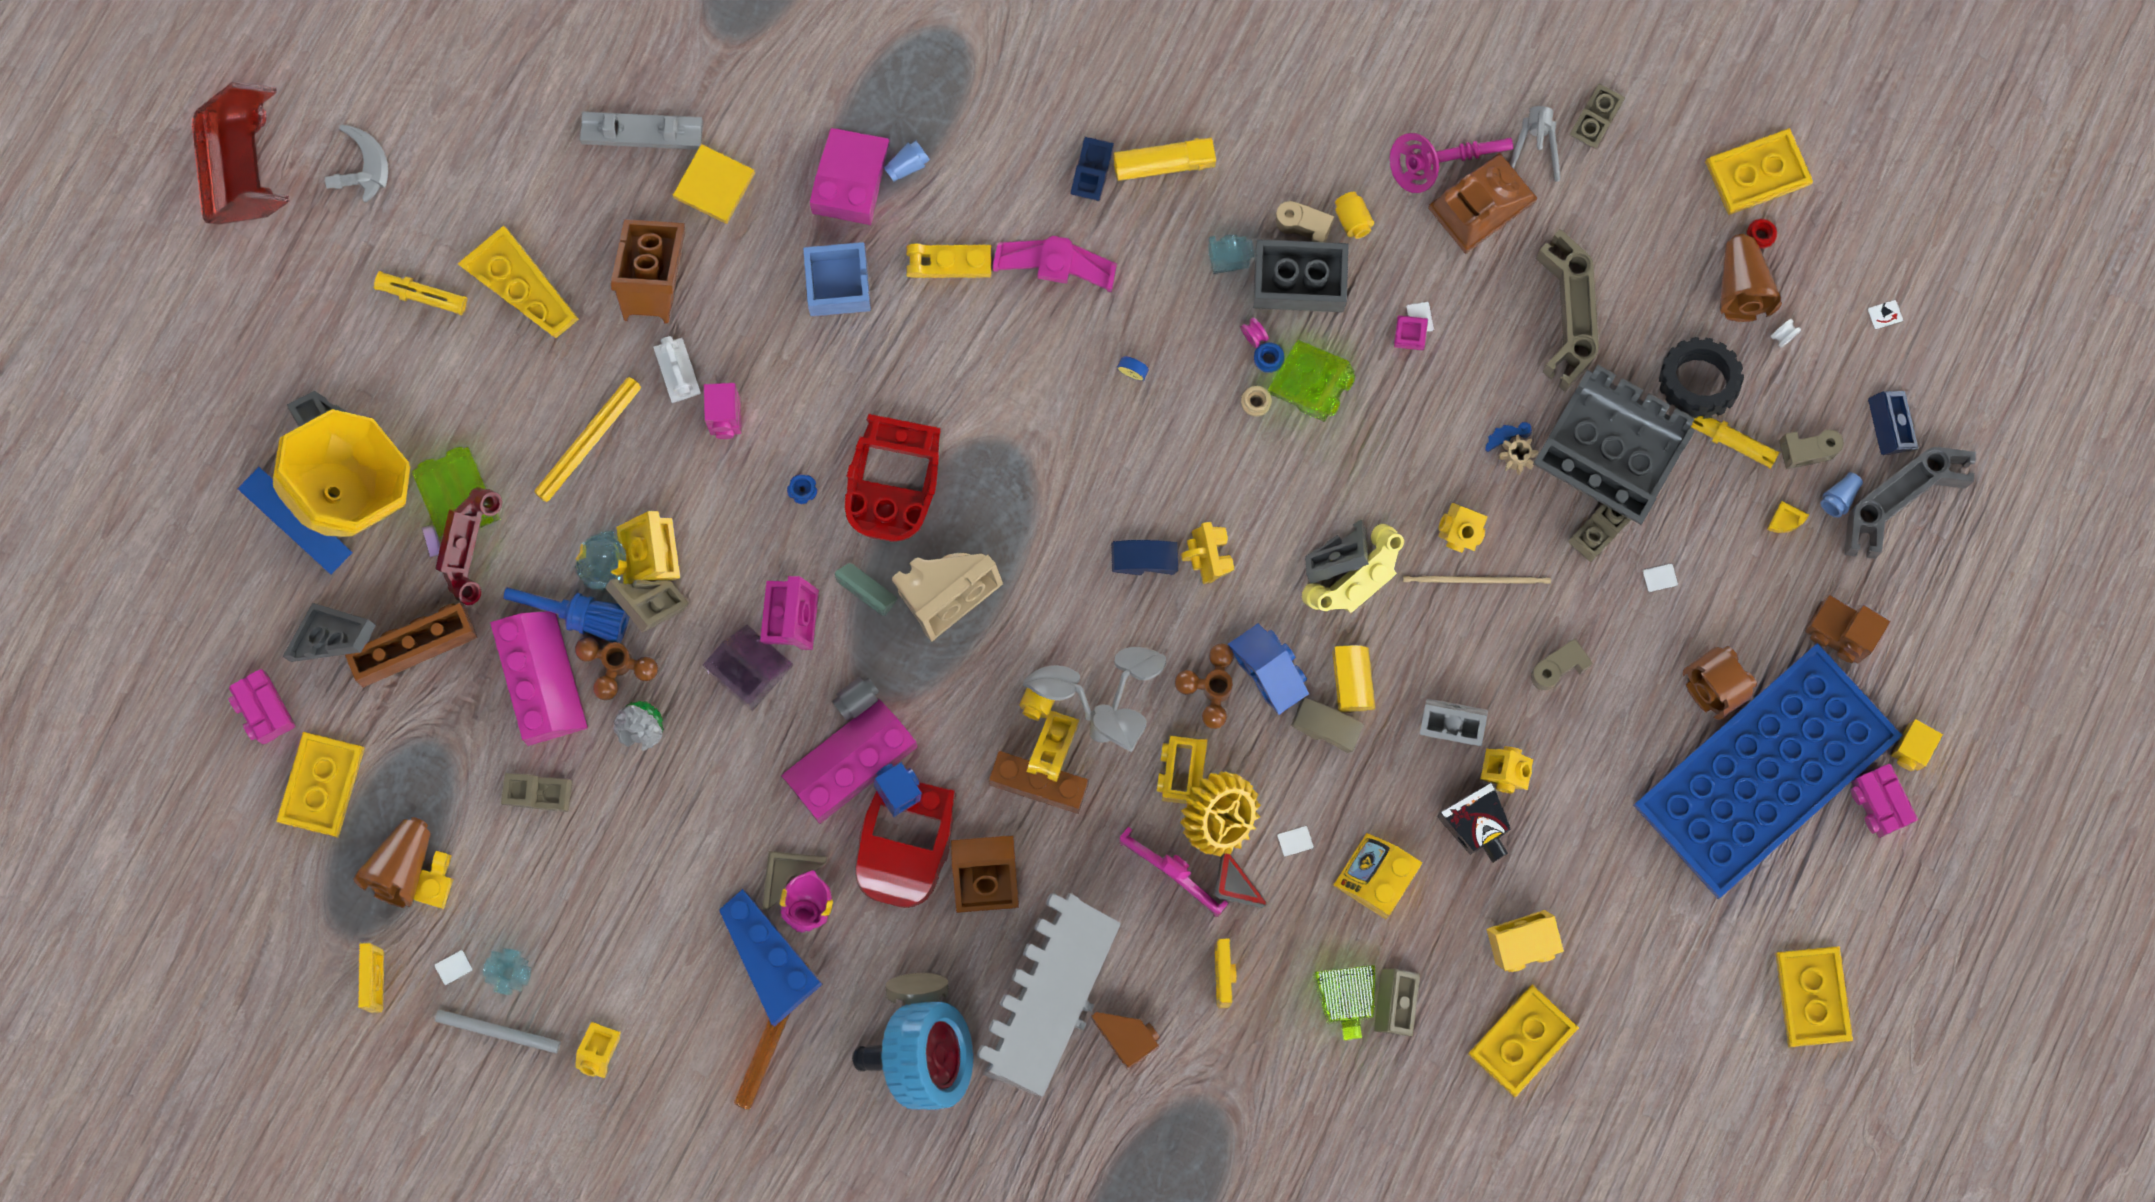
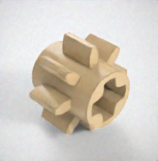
M1516 435L1512 444L1506 440L1503 442L1502 446L1507 452L1500 453L1498 458L1505 460L1507 464L1505 471L1512 468L1517 471L1518 475H1521L1523 467L1526 466L1528 469L1534 467V462L1529 458L1536 457L1538 451L1531 449V438L1524 441L1520 440L1519 435ZM1515 450H1519V454L1524 455L1522 460H1518L1517 455H1513Z

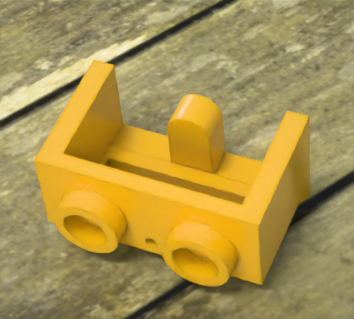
M1170 736L1169 743L1162 744L1160 761L1166 762L1165 774L1159 773L1156 791L1162 793V801L1188 804L1185 798L1192 796L1193 791L1191 787L1198 788L1200 786V778L1203 779L1208 739ZM1176 747L1192 749L1187 792L1171 790Z

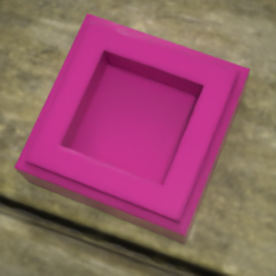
M1398 315L1394 347L1424 351L1428 319Z

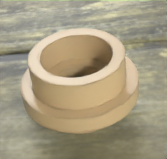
M1252 386L1246 389L1241 398L1243 410L1255 417L1266 414L1272 403L1270 393L1261 386ZM1253 398H1259L1262 404L1256 407L1250 401Z

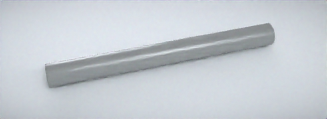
M438 1010L435 1022L556 1054L559 1052L561 1041L443 1010Z

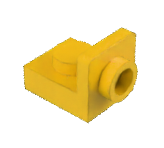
M591 1022L576 1052L575 1067L585 1075L605 1078L608 1071V1063L620 1040L621 1032Z

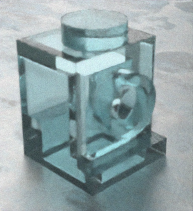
M1227 235L1222 237L1220 241H1216L1215 236H1211L1208 239V251L1213 274L1249 268L1250 258L1254 257V247L1251 239L1246 240V236L1238 238V235Z

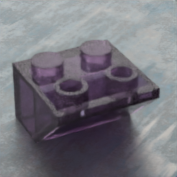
M745 625L723 641L705 661L703 667L709 675L753 711L792 668L793 663L772 645L760 642L761 636L751 627Z

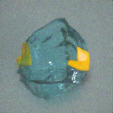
M612 530L589 537L580 545V552L575 558L577 575L587 588L595 590L605 588L612 579L620 580L627 568L626 550Z

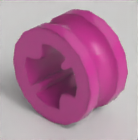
M1253 317L1249 320V325L1243 324L1240 326V329L1247 341L1254 348H1258L1260 346L1259 342L1262 340L1266 342L1269 340V337L1263 326Z

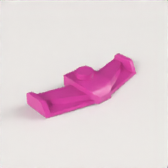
M1051 236L1047 240L999 242L996 248L993 271L1039 268L1037 279L1065 284L1068 283L1070 273L1102 287L1108 292H1112L1117 263L1073 245L1068 238Z
M1130 827L1123 832L1119 840L1121 846H1126L1170 876L1214 914L1213 916L1219 917L1229 902L1224 900L1221 904H1218L1190 880L1191 872L1187 870L1190 865L1177 855H1174L1173 858L1167 854L1164 858L1160 857L1130 837L1133 830Z

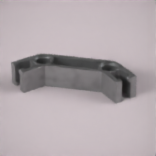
M1943 447L1927 449L1862 499L1849 512L1844 555L1857 556L1860 550V544H1857L1859 533H1869L1870 547L1866 558L1876 559L1882 553L1885 522L1933 485L1966 489L1974 482L1975 473L1969 472L1967 475L1951 472L1949 467L1951 463L1963 464L1962 467L1974 465L1976 452ZM1931 459L1937 462L1939 471L1931 470L1927 465V460ZM1860 511H1868L1873 517V522H1865L1860 516Z

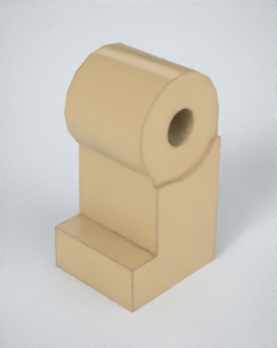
M1287 201L1280 204L1277 208L1276 225L1281 232L1286 234L1297 233L1312 239L1311 242H1326L1333 226L1334 216L1303 204Z

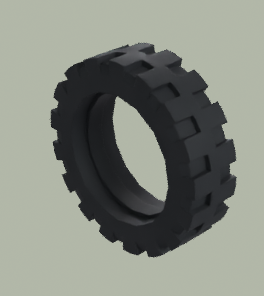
M1693 337L1687 342L1685 340L1680 341L1676 348L1672 347L1668 351L1659 374V382H1661L1660 391L1662 394H1665L1666 402L1670 406L1673 404L1677 409L1688 413L1693 418L1703 416L1704 419L1712 418L1715 414L1719 416L1725 413L1726 408L1730 409L1734 405L1744 380V374H1741L1743 366L1741 361H1737L1736 353L1733 350L1729 351L1726 349L1727 345L1724 343L1713 342L1714 339L1711 338L1699 340V337ZM1692 360L1708 362L1722 372L1726 380V386L1717 394L1710 396L1697 395L1681 385L1676 375L1677 368L1683 363Z

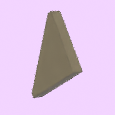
M769 851L762 909L769 910L780 901L782 890L785 889L792 879L811 870L816 872L827 863V857Z

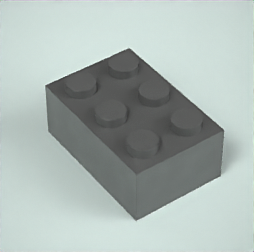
M1257 239L1253 308L1344 312L1347 303L1349 243Z

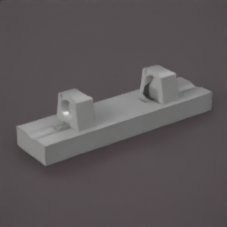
M582 112L580 142L587 145L698 150L702 144L703 119L702 117ZM615 123H618L617 135L615 131Z

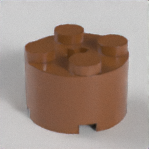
M1729 646L1723 649L1714 647L1683 669V677L1688 674L1690 680L1685 685L1691 697L1706 713L1710 710L1717 715L1713 717L1715 719L1724 718L1749 700L1753 695V689L1757 687V682L1753 675L1743 669L1738 662L1736 652Z

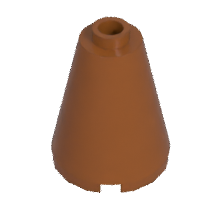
M1747 234L1735 235L1726 243L1720 312L1721 314L1725 313L1726 319L1736 322L1756 321V315L1765 312L1766 317L1771 316L1782 305L1778 288L1756 240Z
M411 817L410 820L403 819L356 872L353 878L354 882L364 891L369 886L375 892L374 897L400 908H405L407 905L409 908L415 897L431 832L427 829L428 824L416 817Z

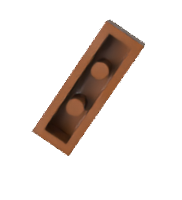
M1002 751L998 752L989 779L990 786L1079 814L1088 787V779L1060 771L1056 782L1048 779V775L1039 772L1035 775L1027 772L1030 760Z

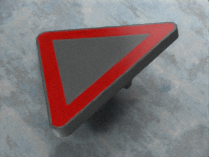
M1223 853L1219 862L1215 895L1221 900H1230L1231 902L1260 908L1266 906V901L1232 855Z

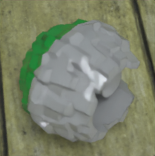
M647 701L630 702V704L619 710L614 720L613 730L617 734L620 743L625 744L627 747L635 742L642 743L641 750L644 751L647 748H652L661 740L664 730L663 718L658 709L647 703Z

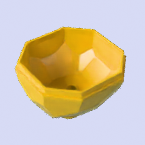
M331 409L279 438L273 472V487L279 498L300 523L307 528L325 536H354L405 506L411 467L407 459L373 418ZM328 493H332L337 497H331Z

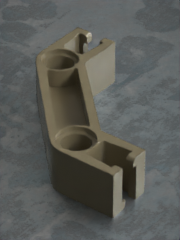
M1559 229L1554 234L1552 241L1549 244L1546 243L1540 249L1536 260L1559 279L1563 347L1547 363L1543 373L1552 379L1555 376L1553 372L1556 366L1563 360H1566L1570 366L1575 368L1569 377L1566 374L1560 377L1562 382L1559 387L1566 392L1590 367L1598 353L1599 343L1593 260L1584 249ZM1557 246L1567 258L1563 261L1548 249L1550 247L1553 249ZM1578 264L1583 269V273H1573L1569 265ZM1582 346L1586 348L1589 355L1586 357L1578 356L1574 351V347Z

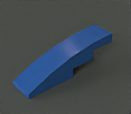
M260 467L237 488L329 574H332L353 553L337 537L325 536L301 524L279 498L273 487V479Z

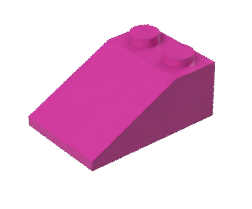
M831 128L818 166L810 198L812 214L871 225L890 139Z

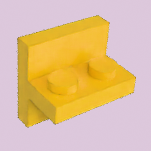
M647 511L616 527L620 559L627 562L626 572L623 574L624 584H632L635 580L674 581L680 578L672 518H660L659 511Z

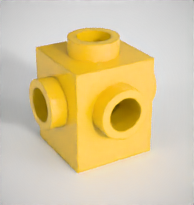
M1451 503L1448 513H1445L1439 522L1438 530L1440 534L1438 537L1446 540V547L1461 553H1463L1464 548L1475 551L1476 546L1480 545L1484 539V525L1488 516Z
M1505 746L1503 749H1486L1480 779L1489 783L1492 782V784L1496 785L1495 790L1503 793L1513 794L1515 789L1528 790L1533 759L1522 755V750L1515 747Z

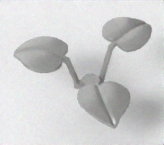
M1128 647L1120 650L1115 656L1114 664L1124 672L1121 675L1112 707L1102 704L1096 706L1093 711L1090 710L1082 686L1078 685L1080 674L1071 668L1059 665L1040 668L1026 677L1023 681V686L1051 700L1068 699L1076 691L1079 694L1085 711V719L1091 721L1090 737L1097 742L1112 741L1132 752L1137 741L1145 732L1146 719L1142 714L1131 709L1123 708L1117 710L1126 679L1130 675L1138 680H1148L1156 677L1163 671L1166 665V656L1157 651L1142 647Z

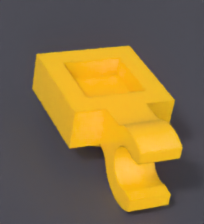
M436 850L432 860L431 872L421 870L414 897L415 901L444 909L454 880L445 877L452 855Z

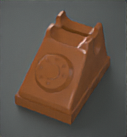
M1498 153L1481 167L1462 178L1454 187L1452 186L1447 189L1439 198L1429 204L1428 209L1466 254L1510 222L1511 218L1514 219L1537 201V197L1503 155Z
M624 219L611 278V290L616 293L624 321H628L631 315L660 317L663 319L664 324L669 322L685 236V223Z

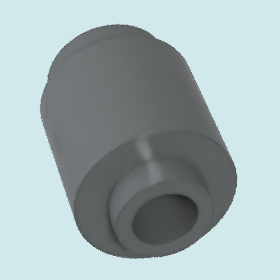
M859 676L836 694L838 697L832 703L846 721L851 717L855 719L878 702L875 695L879 691L869 678L863 681Z

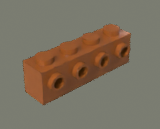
M461 603L446 605L431 616L416 618L409 623L410 625L401 629H391L384 632L380 638L371 642L368 641L360 653L346 654L345 657L355 681L364 688L478 638L466 609Z

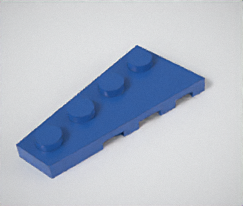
M742 889L721 907L719 911L771 1024L776 1026L823 984L748 893Z

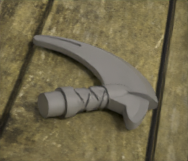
M340 125V131L348 134L359 145L364 159L363 170L354 174L340 175L338 173L334 174V176L325 177V185L327 189H341L344 186L360 184L365 189L362 199L366 203L378 192L380 187H386L388 180L387 159L382 147L371 135L352 126Z

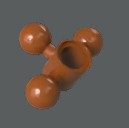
M584 637L575 646V653L580 660L590 662L598 658L601 659L607 669L605 676L599 677L593 686L595 695L601 700H611L617 695L618 683L615 680L616 676L624 675L629 670H633L639 680L651 681L658 673V665L651 657H641L638 660L632 659L626 647L620 643H610L602 649L594 638ZM617 652L623 653L624 661L620 665L612 666L609 664L612 654Z
M1222 643L1213 646L1209 652L1210 662L1215 668L1205 679L1198 678L1197 674L1190 670L1181 671L1175 678L1176 689L1184 695L1193 694L1197 689L1204 691L1205 696L1211 703L1204 709L1202 720L1211 729H1218L1225 724L1227 714L1221 703L1229 697L1233 686L1232 678L1225 671V668L1232 663L1234 653L1228 645ZM1220 679L1226 684L1227 689L1222 693H1215L1210 689L1209 683L1212 680Z

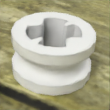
M1792 319L1785 322L1770 336L1773 340L1777 339L1779 341L1778 346L1780 348L1790 342L1801 331L1799 327L1795 328L1793 326L1794 321Z

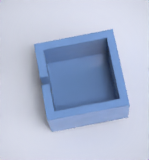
M864 242L803 248L810 316L871 311Z

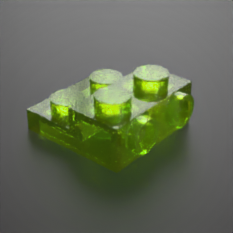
M1298 339L1269 386L1268 392L1276 398L1295 405L1300 412L1325 422L1328 416H1334L1340 406L1339 397L1343 390L1349 391L1355 381V371L1348 360Z

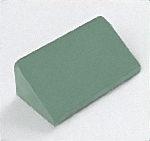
M851 563L846 564L834 573L836 581L882 616H886L897 602L895 595Z

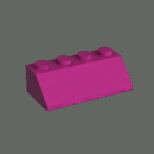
M549 611L520 613L490 622L521 737L527 746L588 729L556 613Z
M878 699V702L848 722L783 773L781 777L816 821L821 824L871 785L877 777L876 773L888 764L895 766L918 747L915 739L898 718Z

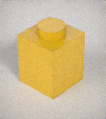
M1914 719L1906 726L1902 734L1903 736L1899 739L1891 756L1898 760L1897 764L1904 769L1919 771L1926 767L1943 734Z

